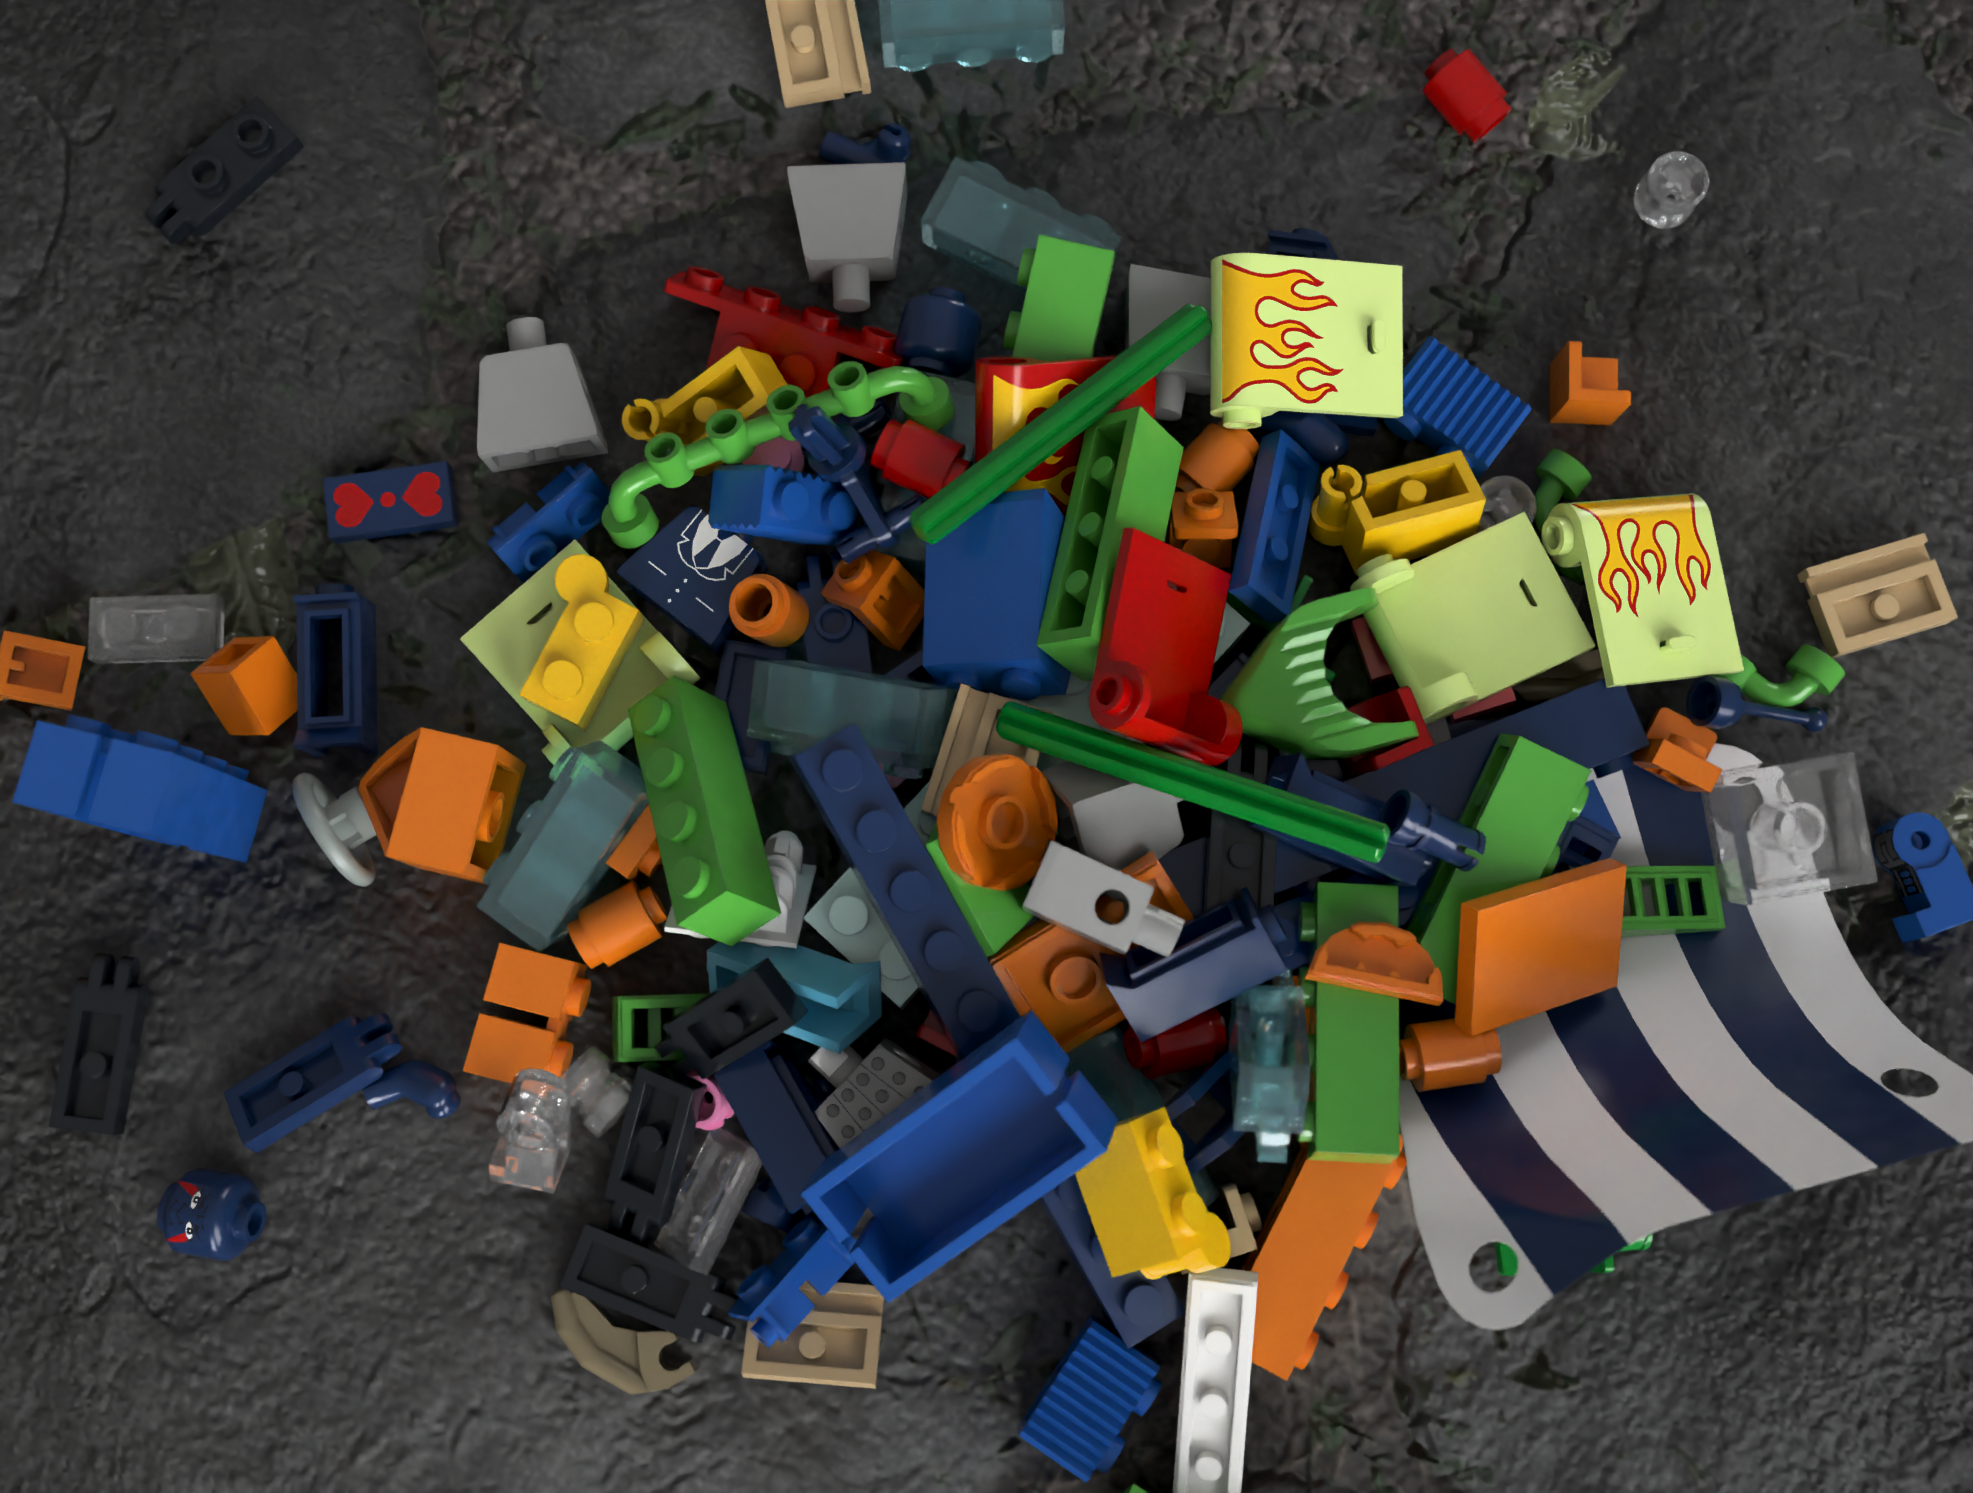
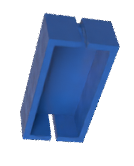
M68 714L65 727L37 720L12 803L119 833L177 847L183 845L190 850L247 863L268 791L265 788L247 782L249 770L228 765L227 761L203 755V751L179 745L178 741L137 730L133 735L111 729L112 726L80 716Z
M1032 1010L1021 1016L822 1161L800 1193L839 1243L852 1234L868 1207L874 1216L866 1223L849 1255L888 1303L1098 1158L1109 1147L1118 1118L1080 1070L1070 1077L1066 1076L1064 1072L1070 1058Z

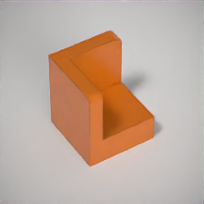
M1567 341L1550 363L1549 423L1611 426L1631 405V391L1618 390V358L1582 357V342Z
M274 636L234 637L190 673L223 727L230 735H270L298 711L297 673Z

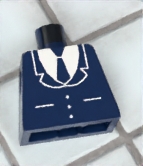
M693 504L682 511L625 561L616 572L628 588L719 657L723 652L725 639L730 640L736 630L729 613V601L733 589L743 579L751 575L767 574L768 567L764 558L749 546L756 536L711 528L708 522L709 515Z

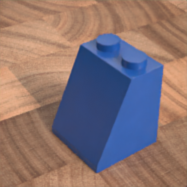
M1045 488L1003 492L937 544L931 545L926 542L922 666L951 700H956L961 684L987 694L993 693L1002 697H1013L1019 700H1033L1038 696L1066 695L1071 672L1036 646L1065 522V516Z

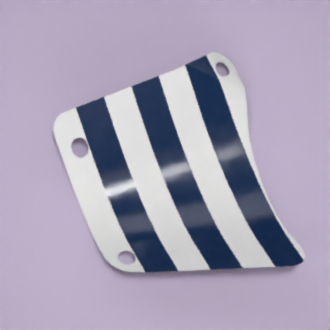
M1445 717L1427 724L1426 727L1434 743L1433 746L1496 721L1468 719L1452 724L1450 717ZM1714 744L1706 761L1723 770L1711 793L1684 791L1636 765L1598 779L1593 768H1591L1590 770L1592 771L1586 781L1594 779L1621 836L1610 857L1611 859L1627 866L1715 865L1726 927L1724 930L1621 938L1617 986L1495 1028L1501 1046L1502 1066L1499 1073L1487 1075L1483 1083L1418 1092L1411 1080H1403L1399 1074V1121L1416 1222L1438 1286L1450 1306L1468 1322L1482 1328L1502 1330L1520 1325L1552 1297L1613 1254L1631 1243L1668 1226L1973 1141V1075L1921 1041L1904 1026L1882 1002L1864 977L1835 923L1823 890H1820L1822 887L1812 886L1820 885L1812 861L1798 810L1785 784L1768 766L1761 767L1763 765H1760L1758 767L1759 764L1764 763L1745 750L1730 745ZM1279 749L1280 756L1290 754ZM1304 758L1309 771L1316 770L1340 782L1362 775L1358 774L1349 777L1342 759L1323 761ZM1731 777H1743L1750 780L1761 796L1763 807L1761 819L1756 827L1749 831H1738L1731 828L1723 820L1719 811V789L1724 781ZM1563 863L1558 865L1556 871L1561 873L1574 869V867ZM1342 867L1331 871L1335 882L1356 874ZM1688 883L1693 916L1705 915L1700 883ZM1674 884L1665 885L1669 915L1679 916ZM1641 886L1646 916H1655L1651 886ZM1807 886H1810V887H1813V889L1819 888V889H1818L1819 891H1809L1811 888H1808V889H1802V888L1807 887ZM1625 887L1623 916H1632L1628 889ZM1798 891L1807 892V893H1802V894H1801V893H1797V895H1795V896H1793V895H1788V896H1785V897H1777V895H1785V894H1788V893H1796V892H1798ZM1772 893V894H1775V895H1761V894ZM1408 925L1402 927L1401 929L1407 930ZM1399 998V1040L1404 1039L1405 1027L1409 1024L1455 1018L1456 1004L1443 999V1003L1440 1006ZM1891 1069H1912L1931 1076L1937 1082L1939 1088L1936 1093L1930 1096L1909 1097L1887 1089L1882 1084L1880 1077L1884 1072ZM1489 1242H1501L1514 1250L1518 1259V1270L1514 1280L1508 1287L1498 1292L1488 1293L1482 1291L1474 1284L1469 1272V1263L1473 1254L1481 1246Z

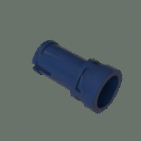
M1407 789L1396 791L1386 802L1378 822L1386 824L1390 829L1388 842L1403 846L1412 851L1421 849L1464 872L1474 868L1479 860L1466 854L1465 850L1457 845L1461 844L1482 855L1485 850L1486 836L1482 831L1471 829L1438 813L1434 804L1421 799L1419 795Z

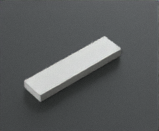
M1216 1268L1200 1273H1194L1189 1270L1173 1493H1241L1259 1272Z

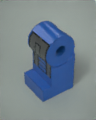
M1916 812L1898 817L1881 825L1873 836L1872 850L1879 865L1888 872H1891L1908 912L1892 919L1902 943L1925 938L1972 921L1973 885L1957 849L1941 821L1931 814Z

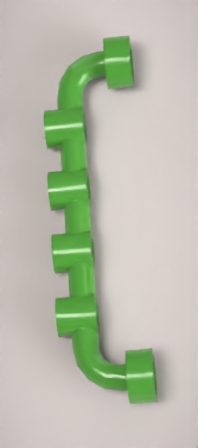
M847 361L838 364L830 371L827 379L830 389L806 398L804 392L798 386L785 385L779 387L767 399L766 405L769 413L746 422L741 413L735 409L720 410L714 413L706 423L705 430L708 436L684 445L677 434L661 433L647 443L644 450L647 460L624 471L612 484L608 497L609 503L602 512V524L612 541L621 548H636L647 543L656 534L659 520L648 499L644 495L639 494L641 491L657 484L667 488L680 487L692 478L695 469L719 460L726 464L741 463L753 454L755 446L780 436L785 440L796 441L789 432L788 422L795 417L794 409L802 404H807L810 408L818 406L829 417L839 413L848 417H858L869 412L875 405L877 398L901 392L899 404L905 420L911 419L937 431L946 426L955 413V406L948 386L943 380L936 377H927L924 373L911 367L892 366L867 374L862 364L855 361Z
M1551 449L1535 469L1537 476L1542 482L1534 495L1532 514L1537 529L1541 534L1544 522L1547 520L1551 510L1558 505L1561 497L1575 500L1592 480L1588 470L1579 461L1559 449ZM1551 559L1553 566L1570 580L1581 583L1584 580L1582 565L1563 568L1555 564ZM1660 643V647L1666 645V643ZM1803 644L1786 664L1787 671L1793 676L1787 682L1778 684L1768 681L1756 672V667L1742 654L1744 671L1734 674L1716 675L1715 677L1726 678L1739 685L1742 694L1758 704L1787 708L1802 703L1814 692L1828 696L1845 676V671L1832 657L1811 645Z

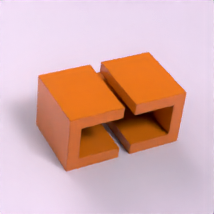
M499 943L483 1000L549 1017L546 1028L497 1015L490 1016L479 1013L463 1071L512 1084L514 1077L519 1074L515 1085L537 1091H552L555 1080L563 1081L566 1077L572 1060L574 1044L566 1041L568 1023L572 1021L573 1016L581 1017L589 999L591 980L584 978L587 965Z

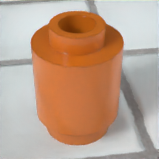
M1223 419L1218 424L1210 423L1183 451L1175 492H1190L1200 488L1212 489L1217 492L1232 491L1254 468L1253 459L1258 454L1260 447L1258 442L1247 429L1224 427Z
M768 574L751 575L738 583L731 593L729 613L735 627L745 635L767 646L778 648L789 646L801 638L808 626L809 608L805 598L797 590L774 576Z
M632 880L579 909V917L569 922L567 929L576 949L589 968L593 969L602 963L610 967L664 937L660 924L667 920L668 914L651 885L641 890Z
M1455 1018L1409 1024L1405 1027L1404 1039L1399 1040V1074L1403 1080H1411L1418 1092L1483 1083L1487 1075L1497 1074L1501 1070L1502 1054L1496 1029L1471 1037L1455 1025Z

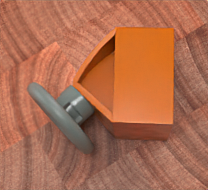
M420 727L389 748L362 777L359 786L339 796V799L335 797L320 779L309 773H301L294 778L292 792L304 822L322 851L336 869L348 881L357 886H368L375 879V865L365 842L376 835L386 857L419 869L494 886L527 764L499 745Z

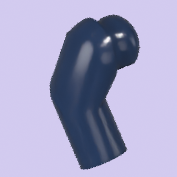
M898 124L885 125L883 130L878 133L876 139L864 144H860L830 130L821 144L819 158L832 165L906 163L911 154L909 147L911 138L909 132Z
M1278 411L1270 416L1262 417V425L1258 427L1262 436L1282 429L1306 450L1314 461L1323 465H1330L1340 461L1345 457L1349 449V440L1346 434L1328 414Z
M421 1059L410 1060L385 1070L378 1080L362 1089L372 1109L380 1108L407 1097L421 1106H426V1112L433 1118L448 1117L458 1109L461 1102V1097L458 1091L455 1090L457 1083L452 1075Z

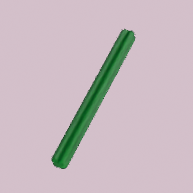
M1187 303L912 511L909 522L915 530V534L922 541H926L931 545L937 544L1207 337L1212 331V322L1208 317V311L1202 305L1196 306L1192 303Z
M1013 701L1004 704L997 719L996 732L1004 740L1372 863L1381 860L1389 841L1390 829L1384 823Z

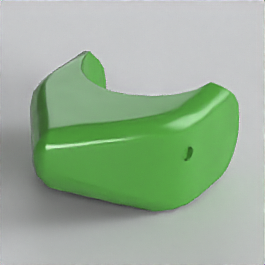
M1374 588L1358 589L1302 605L1287 615L1266 635L1219 698L1233 705L1238 710L1242 719L1243 734L1290 754L1301 752L1305 759L1323 761L1350 758L1399 745L1419 736L1415 721L1373 723L1348 711L1342 702L1333 695L1331 686L1325 676L1323 657L1329 634L1336 624L1361 615L1379 605Z

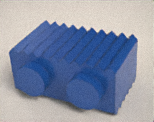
M1429 336L1403 370V416L1399 418H1384L1383 421L1387 428L1401 439L1412 442L1417 438L1436 451L1434 457L1461 450L1478 481L1532 408L1528 403L1522 402L1518 396L1512 395L1507 388L1501 387L1497 381L1491 380L1487 374L1481 373L1476 366L1470 365L1466 359L1460 358L1456 352L1450 351L1446 345L1440 344L1435 337Z
M718 465L713 471L708 519L713 529L804 545L817 544L823 546L836 545L835 540L841 539L856 530L858 508L841 481L828 482L819 475H810V473L791 471V469H782L781 467H772L771 465Z
M1090 1314L1018 1425V1436L1085 1483L1090 1479L1095 1469L1102 1474H1106L1125 1444L1126 1439L1118 1435L1123 1424L1128 1420L1132 1411L1140 1417L1143 1416L1160 1391L1162 1382L1155 1378L1160 1369L1159 1363L1154 1357L1136 1345L1128 1349L1120 1337L1108 1325Z

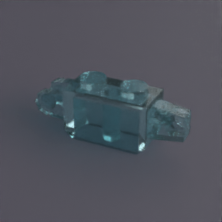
M1290 968L1273 977L1272 986L1257 985L1233 997L1231 1003L1228 1034L1233 1131L1255 1132L1258 1162L1286 1163V1145L1289 1144L1290 1134H1303L1310 1086V1058L1303 987H1294L1293 974Z

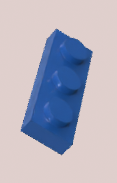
M1282 429L1261 438L1228 590L1269 624L1283 620L1291 612L1320 463L1314 461L1311 455Z

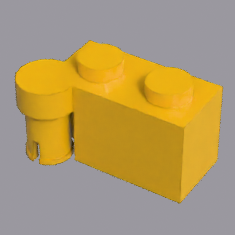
M738 346L668 399H657L653 402L647 399L633 400L636 407L630 404L625 407L622 414V425L625 432L636 440H647L649 442L656 435L669 432L677 434L683 444L687 445L708 436L705 430L706 423L714 413L720 410L735 409L741 413L745 422L769 413L766 405L769 395L777 388L788 384L769 354ZM719 460L695 469L694 476L705 477L724 462Z
M1461 450L1367 474L1362 494L1359 498L1358 494L1363 483L1361 475L1350 466L1337 465L1335 479H1333L1334 471L1332 467L1327 468L1322 474L1320 495L1312 502L1308 527L1311 535L1320 543L1329 546L1342 545L1357 575L1356 571L1360 566L1378 556L1391 554L1394 561L1404 558L1413 560L1437 553L1475 535L1486 498Z
M576 554L564 559L557 567L554 577L555 587L561 598L568 604L519 695L529 703L586 731L645 619L639 609L609 594L608 575L597 559L586 554Z
M1162 1107L1117 1122L1107 1151L1075 1173L1111 1276L1116 1277L1140 1270L1146 1278L1154 1280L1161 1278L1163 1275L1185 1269L1194 1273H1200L1225 1266L1229 1261L1231 1253L1228 1231L1217 1215L1207 1212L1204 1201L1197 1194L1183 1157L1181 1138L1175 1128L1172 1127L1166 1108Z

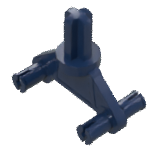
M878 399L873 408L862 416L850 418L841 414L833 420L818 406L810 408L807 404H802L794 409L795 417L788 422V428L791 435L801 444V450L806 461L822 479L828 482L841 481L867 523L841 539L835 540V544L838 546L837 550L847 564H851L854 560L878 546L887 550L901 542L899 534L912 527L909 522L910 514L922 505L925 500L919 493H916L910 499L887 512L883 508L865 461L867 450L864 438L885 427L889 420L893 418L884 401Z

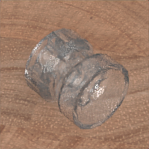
M593 1046L563 1073L552 1087L550 1094L564 1107H575L578 1105L580 1107L578 1111L583 1115V1125L597 1138H600L625 1115L634 1081L629 1076L619 1077L615 1072L611 1074L609 1072L611 1069V1059L597 1046Z

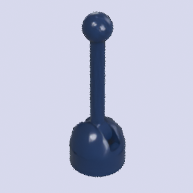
M1709 675L1699 677L1691 685L1686 699L1688 718L1694 725L1700 727L1726 728L1737 723L1742 714L1799 723L1810 732L1821 731L1827 724L1826 713L1818 707H1810L1805 711L1746 702L1741 699L1742 690L1739 685L1721 677Z
M824 1076L818 1078L813 1085V1093L819 1105L836 1090ZM771 1178L764 1179L751 1190L741 1212L787 1233L797 1216V1212L790 1213Z

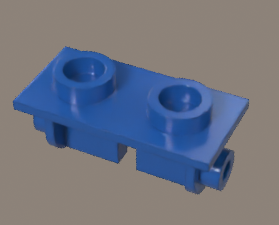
M583 461L574 468L568 464L564 467L562 473L537 493V496L545 504L543 508L536 513L526 502L500 525H495L492 530L496 534L486 542L524 584L573 540L577 541L601 522L602 512L609 503L608 497L610 492L595 472L588 468Z
M817 1214L814 1217L810 1215L803 1218L785 1235L782 1241L785 1249L769 1267L767 1265L758 1267L741 1283L736 1293L740 1299L727 1313L733 1318L753 1322L756 1319L757 1322L750 1331L766 1347L770 1348L776 1340L784 1342L815 1307L799 1289L801 1285L807 1281L819 1295L825 1296L842 1275L855 1263L850 1257L849 1252L856 1240L850 1235L839 1243Z

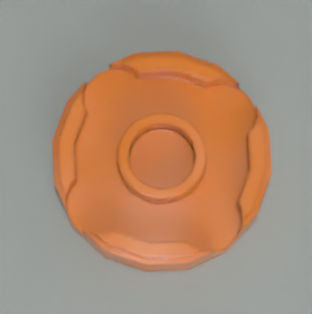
M989 754L974 757L955 771L942 793L937 816L939 846L950 869L967 884L997 891L1021 887L1037 875L1044 859L1042 856L1046 851L1048 841H1055L1058 827L1055 796L1046 776L1036 766H1028L1021 760L1023 758L1010 754Z

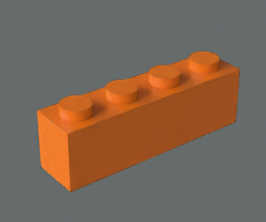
M1399 1134L1400 1156L1390 1164L1308 1160V1146L1305 1149H1300L1262 1225V1230L1259 1231L1255 1239L1258 1249L1248 1253L1240 1269L1243 1271L1259 1272L1252 1363L1288 1381L1294 1367L1303 1370L1309 1363L1319 1340V1333L1313 1331V1328L1324 1306L1332 1310L1339 1302L1347 1286L1349 1273L1343 1271L1344 1265L1353 1247L1355 1246L1362 1250L1371 1238L1379 1218V1214L1372 1211L1383 1187L1389 1190L1393 1189L1405 1169L1407 1162L1405 1153L1401 1151L1404 1146L1401 1134Z

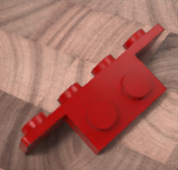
M688 267L687 272L682 271L666 279L665 293L720 311L706 370L736 347L741 346L769 354L786 383L801 388L807 398L830 389L827 380L828 375L839 364L841 354L883 368L904 366L903 358L894 352L897 335L890 331L873 326H863L862 331L841 325L839 324L840 316L834 312L814 306H805L804 310L800 311L781 304L782 296L773 291L754 286H748L745 291L723 284L724 276L701 267Z

